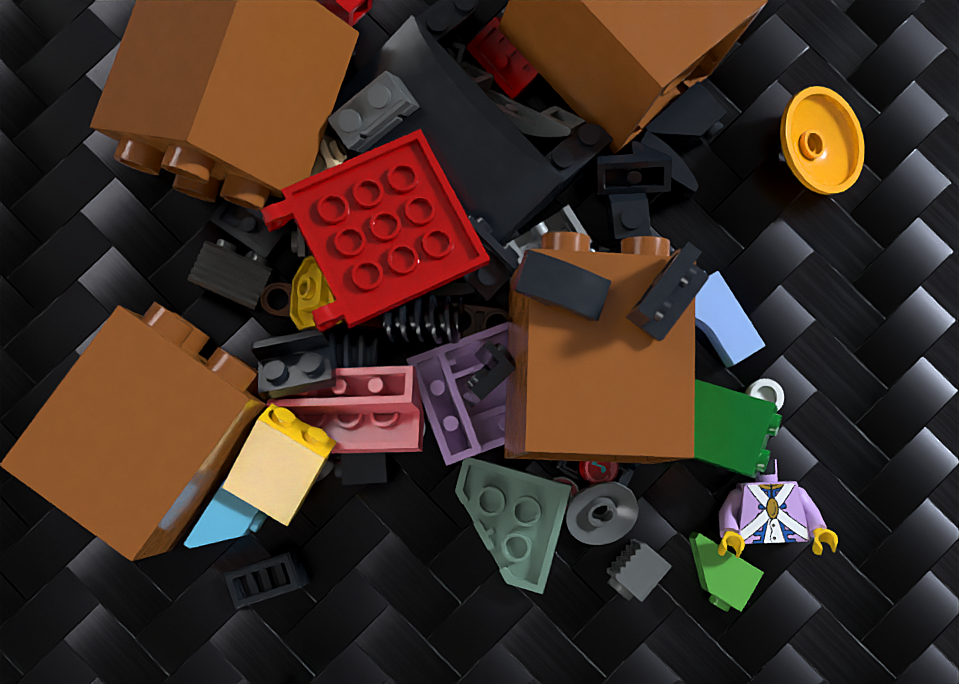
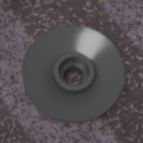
M611 481L593 483L581 489L570 500L565 514L566 524L570 533L583 543L590 545L608 544L622 538L632 529L639 513L638 502L633 492L620 483Z

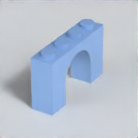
M719 271L710 275L704 286L695 296V326L706 334L728 368L766 345Z

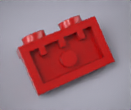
M494 17L467 45L466 49L488 73L494 75V80L510 99L517 100L537 80L540 74L499 31L498 26L502 17Z

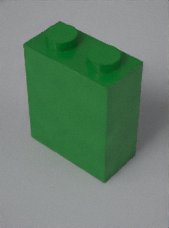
M695 379L694 458L692 459L756 479L758 471L765 472L771 451L765 449L769 435L776 437L780 427L782 415L777 414L778 408L776 403Z

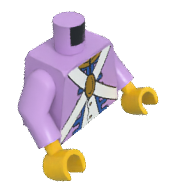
M776 460L768 461L765 472L758 471L755 482L737 483L736 489L730 491L718 513L720 536L722 538L717 550L720 556L725 555L727 545L732 546L736 550L735 556L739 558L745 544L809 542L810 536L814 537L812 550L816 555L822 554L823 548L820 542L828 543L831 546L832 552H835L837 547V535L827 529L818 508L806 491L798 487L796 481H778Z

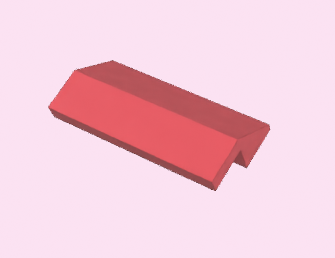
M413 365L336 368V386L267 400V408L272 403L278 407L286 408L296 418L311 427L322 429L328 437L337 441L331 453L422 452L424 411L416 368Z

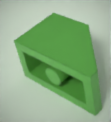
M692 531L689 540L701 587L711 594L708 601L726 612L729 611L730 607L742 612L764 572L743 559L736 558L728 550L724 556H720L717 551L718 544L702 534Z

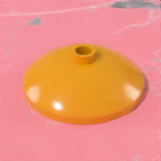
M814 86L796 93L785 106L780 125L781 148L790 170L803 185L816 193L831 195L847 190L858 179L864 162V139L855 113L839 94L828 88Z

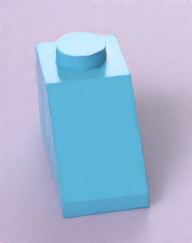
M224 480L184 545L188 548L248 535L251 530L256 533L268 515L222 488L226 481Z

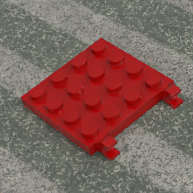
M421 129L281 189L283 201L261 209L263 221L269 232L281 228L294 218L335 300L311 312L313 315L312 319L319 332L333 327L342 319L345 320L350 329L480 269L490 262L485 248Z

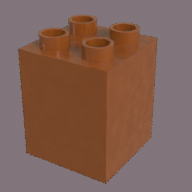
M136 0L90 128L118 141L113 158L128 167L153 175H159L162 167L176 174L172 187L186 195L207 202H215L221 187L220 196L239 206L261 211L266 206L269 196L283 198L281 189L310 176L329 122L327 118L331 116L359 32L315 0Z
M509 0L498 29L580 118L586 120V124L599 125L614 139L608 148L615 155L697 81L701 83L711 75L768 0Z
M551 232L543 234L541 236V249L530 250L586 269L610 280L611 284L599 320L588 321L556 305L546 306L513 291L512 287L520 265L509 279L507 350L514 358L511 364L516 370L506 380L504 458L656 464L694 458L695 298L665 338L659 342L626 318L671 258L670 241L666 238L654 236L629 237L621 240V253L590 252V236L583 233Z
M155 301L144 316L118 305L0 463V466L130 561L172 551L230 471L257 419L267 409V401L263 400L258 394V370L236 355H230L220 347L207 359L199 352L210 337L175 312H170Z

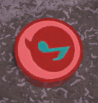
M580 461L579 471L582 478L590 484L603 481L612 482L618 473V463Z

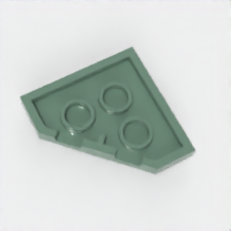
M473 456L464 459L455 492L474 522L473 525L486 548L493 555L505 582L543 594L572 484Z

